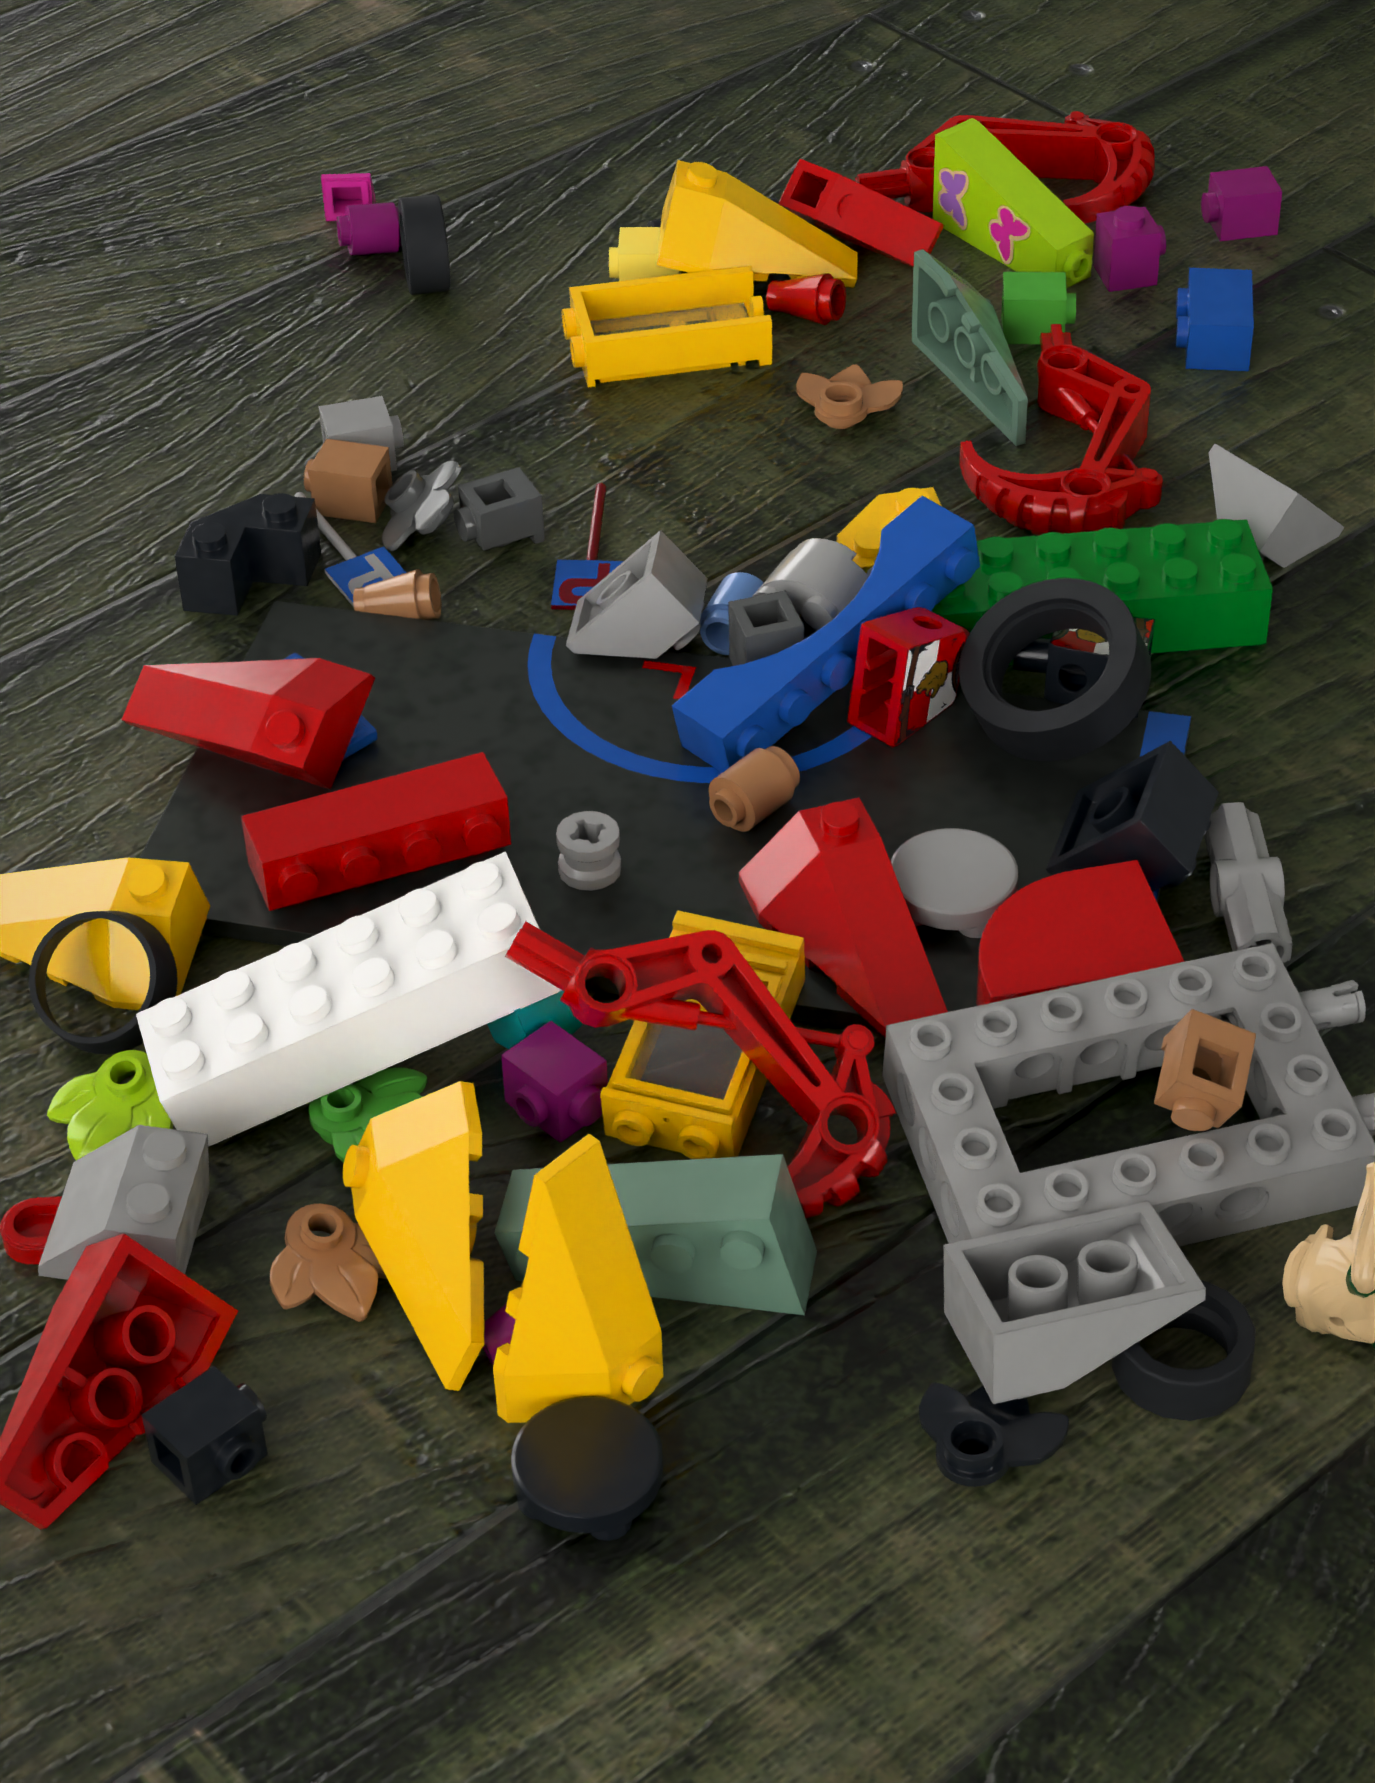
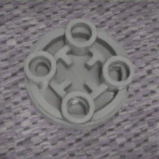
M959 828L927 831L904 842L891 859L893 870L915 926L926 925L937 929L959 930L967 937L981 938L983 930L995 910L1007 898L1017 892L1018 866L1014 856L1002 843L977 831Z

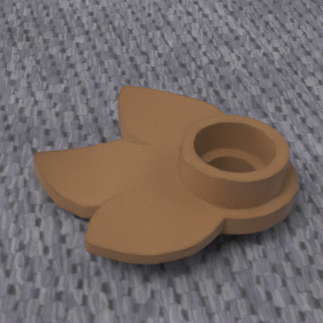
M852 364L830 379L811 373H802L798 378L796 391L801 399L815 407V415L820 421L835 429H848L864 420L868 413L883 411L893 407L901 399L903 383L900 380H887L872 384L860 366Z
M310 1204L298 1209L292 1214L286 1225V1247L272 1262L270 1269V1286L278 1303L283 1309L287 1310L307 1302L316 1295L341 1314L358 1322L364 1321L372 1308L376 1296L378 1278L387 1279L359 1224L353 1223L352 1219L343 1210L329 1204ZM312 1231H323L329 1233L330 1236L320 1237L313 1234Z

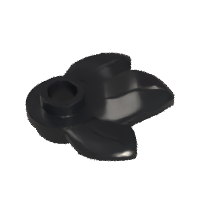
M934 1382L926 1390L919 1405L921 1427L937 1443L936 1462L939 1470L949 1480L964 1486L988 1485L1004 1476L1009 1467L1042 1463L1052 1457L1063 1445L1069 1428V1418L1066 1415L1052 1412L1030 1414L1027 1397L993 1404L984 1386L965 1397V1395L947 1385Z

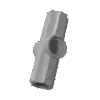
M1243 802L1223 803L1217 811L1211 814V825L1204 835L1207 854L1211 862L1210 896L1214 915L1216 917H1224L1232 952L1273 943L1282 962L1290 961L1293 943L1283 909L1285 888L1281 861L1278 857H1269L1258 813L1249 811Z

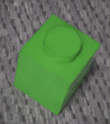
M1003 272L1001 328L1007 344H1041L1040 334L1050 333L1051 324H1061L1062 332H1065V324H1075L1076 293H1067L1066 272Z

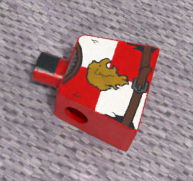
M921 607L911 608L862 623L847 723L894 748L952 705L957 696L960 678V658L964 644L970 634L969 631Z

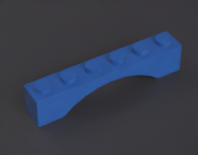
M924 496L918 498L882 529L879 552L871 574L856 597L832 621L808 638L776 654L741 665L714 669L672 705L681 746L722 773L752 750L757 748L766 749L772 746L794 726L803 723L810 712L836 690L845 687L852 676H854L862 623L915 607L926 608L932 611L934 606L957 586L964 584L972 577L974 572L980 567L974 524Z

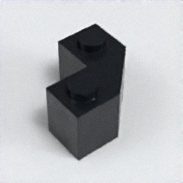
M284 493L273 495L259 494L190 522L175 554L183 611L238 616L253 582L308 586L321 555L315 498L293 497Z

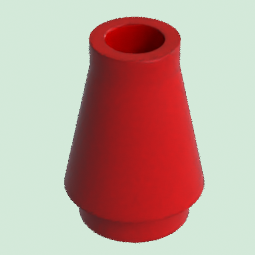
M829 273L784 281L772 280L767 289L766 301L770 311L783 312L827 325L831 320L838 321L842 317L846 306V288L841 279H834Z

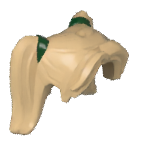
M1375 1162L1366 1166L1365 1185L1355 1214L1351 1234L1340 1240H1333V1227L1327 1224L1321 1225L1315 1234L1309 1235L1304 1241H1301L1290 1253L1284 1266L1282 1285L1284 1299L1288 1306L1295 1307L1296 1322L1301 1327L1311 1332L1333 1334L1342 1339L1369 1343L1375 1349Z

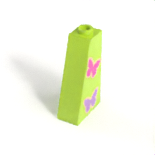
M971 118L935 134L934 220L942 223L945 230L1016 272H1066V289L1091 277L1094 232L979 121Z

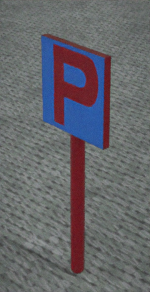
M602 482L598 483L595 488L586 560H557L551 610H575L577 601L624 562L597 560L606 495V485Z

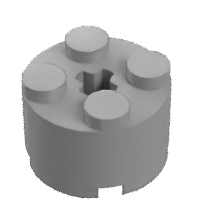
M821 538L807 539L786 555L755 592L753 597L786 590L804 625V639H806L832 621L856 597L871 574L872 567L865 573L860 566L852 561L857 553L843 544Z

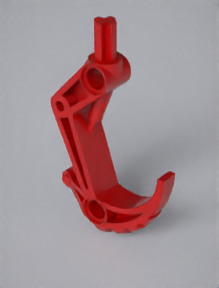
M1080 111L1071 112L1070 115L1065 117L1064 123L958 115L950 118L910 150L906 155V160L901 162L899 169L857 174L855 182L890 199L904 197L905 204L915 211L933 212L935 134L974 118L1037 178L1094 180L1099 185L1086 194L1063 200V203L1086 224L1096 221L1097 213L1115 211L1120 207L1131 205L1133 201H1136L1145 192L1154 176L1155 153L1149 136L1142 131L1136 130L1132 125L1092 119Z
M1051 324L1050 333L1040 334L1042 352L1037 363L1039 379L1037 403L1045 412L1079 425L1083 430H1090L1094 434L1080 468L1045 474L1011 472L989 464L977 454L972 441L960 442L959 465L961 473L971 492L991 512L1000 518L1006 519L1013 526L1030 530L1032 534L1037 536L1048 532L1064 534L1098 531L1103 528L1123 529L1127 518L1139 509L1155 507L1159 504L1162 497V476L1154 469H1138L1133 463L1147 437L1151 387L1144 380L1080 347L1072 345L1070 332H1062L1061 324Z
M526 921L517 933L505 957L563 990L564 993L560 1001L568 1005L573 1015L585 1025L594 1028L608 1027L630 1019L694 1031L697 1028V1024L723 1028L808 1124L806 1133L794 1157L787 1166L805 1218L822 1214L823 1203L825 1202L838 1207L852 1200L860 1192L857 1179L860 1176L876 1177L886 1166L888 1159L885 1149L890 1138V1118L896 1112L888 1096L876 1084L871 1082L866 1056L872 1051L875 1044L871 1031L860 1024H852L846 1027L840 1035L795 1027L732 940L724 933L716 930H705L614 949L595 950L591 947L586 955L581 954ZM598 976L610 979L619 991V1000L612 1003L595 1001L588 994L585 981ZM694 999L697 1000L699 1003L688 1002L685 1000ZM700 1004L707 1010V1012L700 1011ZM808 1043L834 1047L837 1061L831 1075ZM841 1115L853 1122L857 1129L858 1138L856 1144L845 1145L836 1141L831 1136L827 1122L829 1116Z

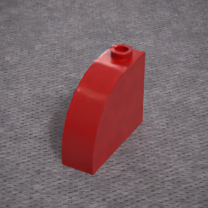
M1138 860L1058 873L1033 882L1007 898L988 920L980 940L977 1006L1185 962Z

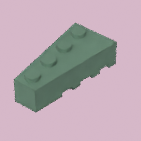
M783 1154L607 1164L651 1297L805 1316L817 1249ZM543 1168L512 1170L494 1232L515 1281H523L525 1278L529 1257L520 1252L518 1248L533 1178Z

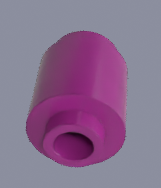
M394 202L346 205L345 216H337L339 245L348 246L351 256L398 252L399 247H402L398 207L395 206Z

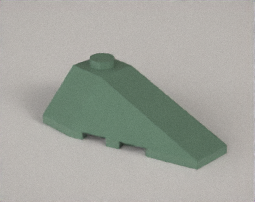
M924 249L915 251L912 342L1015 446L1025 444L1028 397L992 303L989 299L984 298L968 281Z

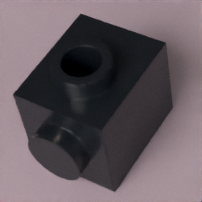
M215 1366L142 1414L151 1462L195 1505L231 1480L240 1479L248 1474L258 1461L268 1455L262 1424L267 1419V1415L262 1402L248 1385L240 1383L238 1386L234 1385Z

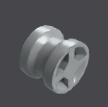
M598 811L573 813L561 821L557 827L556 842L561 852L558 860V871L562 881L570 887L589 891L602 889L614 883L621 872V856L617 850L620 842V829L617 822L609 815Z

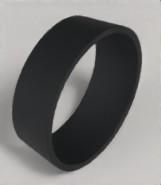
M121 911L79 913L55 925L39 943L29 970V990L33 1005L42 1021L53 1032L80 1050L95 1054H116L133 1049L144 1043L136 1015L122 1028L98 1037L77 1036L64 1031L58 1025L49 1009L45 992L46 972L50 959L63 938L76 927L88 921L103 918L123 925L140 941L149 962V988L146 998L137 1012L139 1013L165 999L176 996L177 968L173 953L161 933L153 925L136 915Z

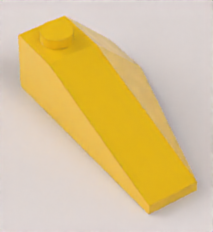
M128 857L0 874V957L13 963L22 961L31 965L33 955L43 937L64 919L79 913L92 911L126 912L136 915L153 925L167 941L176 963V996H178L182 992L210 909V904L188 862ZM103 918L88 921L66 935L55 949L46 972L49 979L64 986L71 983L93 993L97 1001L113 1008L139 1010L146 998L150 981L149 962L140 941L123 925Z
M463 1081L454 1083L371 1118L359 1145H351L349 1147L343 1164L344 1186L351 1187L355 1218L445 1389L460 1391L484 1346V1263L480 1259L470 1258L475 1243L477 1223L483 1218V1195L469 1193V1160L477 1162L482 1157V1129L474 1083Z
M587 1134L536 1173L533 1178L518 1248L520 1252L529 1257L522 1286L509 1291L505 1312L515 1319L511 1343H506L497 1348L493 1365L497 1414L507 1423L527 1422L547 1406L574 1397H606L631 1405L634 1401L640 1402L650 1396L664 1377L661 1327L601 1143L591 1134Z

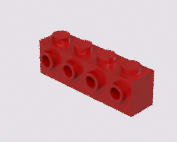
M484 752L241 816L248 864L269 911L511 845L508 797Z

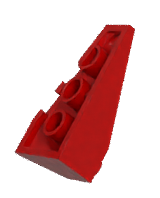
M321 658L144 665L121 720L126 724L331 790L375 677L372 674Z
M859 797L798 811L739 872V883L759 924L766 930L803 937L805 965L808 968L816 965L837 984V994L885 1038L887 1025L948 1012L882 838Z
M124 1233L86 1246L52 1308L0 1437V1505L40 1530L48 1528L109 1468V1462L137 1435L145 1433L142 1420L143 1413L209 1369L238 1310Z

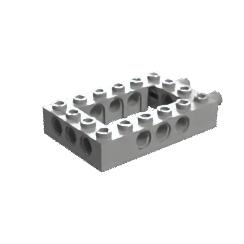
M1273 943L886 1026L882 1077L948 1243L1150 1201L1177 1245L1184 1246L1358 1206L1365 1185L1366 1166L1375 1162V1142L1372 1138L1375 1135V1093L1351 1096L1318 1033L1321 1029L1363 1022L1366 1015L1362 991H1357L1359 985L1354 980L1321 989L1298 992ZM1191 1009L1256 1033L1246 1090L1260 1120L1023 1173L1019 1172L993 1110L994 1108L1007 1106L1009 1099L1055 1089L1058 1094L1071 1092L1073 1085L1119 1075L1122 1080L1135 1078L1137 1071L1162 1066L1165 1051L1161 1050L1163 1038Z

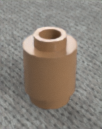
M769 746L766 749L757 748L752 750L710 782L709 804L713 815L720 823L742 832L751 830L791 800L795 788L800 783L798 767L792 757L779 747Z

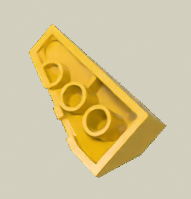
M677 160L662 210L657 265L687 273L751 265L754 281L767 282L769 274L772 273L788 274L791 279L829 273L834 279H841L845 287H855L858 252L727 172L716 170L713 166L703 162L688 163Z

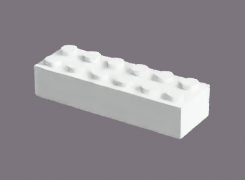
M506 851L485 861L474 863L458 873L421 889L413 890L401 898L360 916L349 918L335 927L301 942L290 944L278 952L237 970L226 972L212 981L173 998L165 999L157 1005L137 1013L136 1017L159 1100L176 1130L208 1134L209 1147L513 1013L518 1008L522 1009L563 991L505 957L525 921L540 929Z

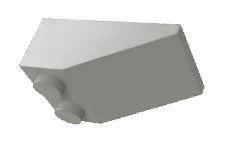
M1150 1201L943 1245L944 1313L993 1404L1064 1389L1200 1304L1206 1297L1205 1286Z

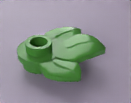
M404 1067L381 1070L359 1080L355 1084L347 1085L311 1101L308 1107L310 1124L324 1141L333 1145L336 1157L344 1163L349 1147L351 1145H359L370 1119L421 1098L420 1093L423 1092L428 1083L427 1076L415 1069Z

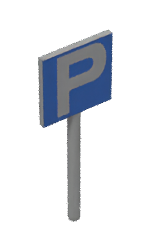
M297 492L294 497L307 498L302 492ZM316 509L318 528L346 560L326 568L325 574L353 608L355 588L365 587L366 585L406 573L384 546L356 556Z

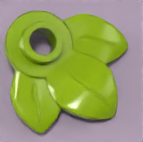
M139 1050L118 1052L105 1060L97 1072L81 1075L67 1082L53 1097L47 1112V1117L51 1121L69 1124L67 1141L76 1161L137 1125L173 1129L174 1125L160 1103L147 1053ZM135 1075L131 1081L119 1084L123 1079Z

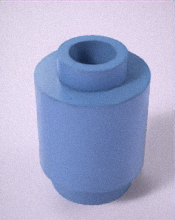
M744 572L731 573L723 578L702 612L700 619L701 638L712 651L722 655H729L728 602L753 597L755 592L764 583L762 580Z

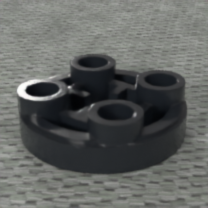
M574 1397L547 1406L525 1423L514 1441L511 1466L518 1507L527 1517L538 1519L560 1530L590 1533L595 1538L605 1541L615 1540L624 1536L630 1530L632 1520L652 1503L662 1483L663 1452L656 1429L641 1412L632 1406L606 1397Z

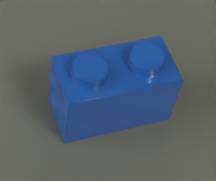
M1189 268L1188 287L1178 288L1176 300V348H1185V369L1249 371L1254 329L1252 270Z

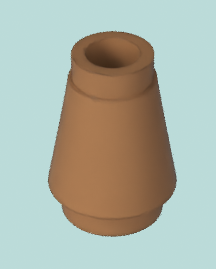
M420 569L372 583L365 587L355 588L353 593L354 611L423 620L438 619L441 616V592L437 577L434 573L423 574Z

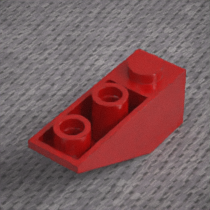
M799 159L778 203L824 232L913 268L914 252L924 249L931 254L944 227L942 223L849 178L803 159Z

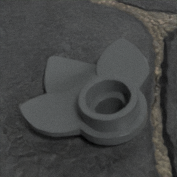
M456 461L442 463L429 475L420 476L415 470H410L399 477L390 487L385 496V504L391 508L390 515L392 518L382 533V542L389 551L399 549L413 532L417 531L423 535L429 534L446 521L454 505V499L448 489L462 470V467Z

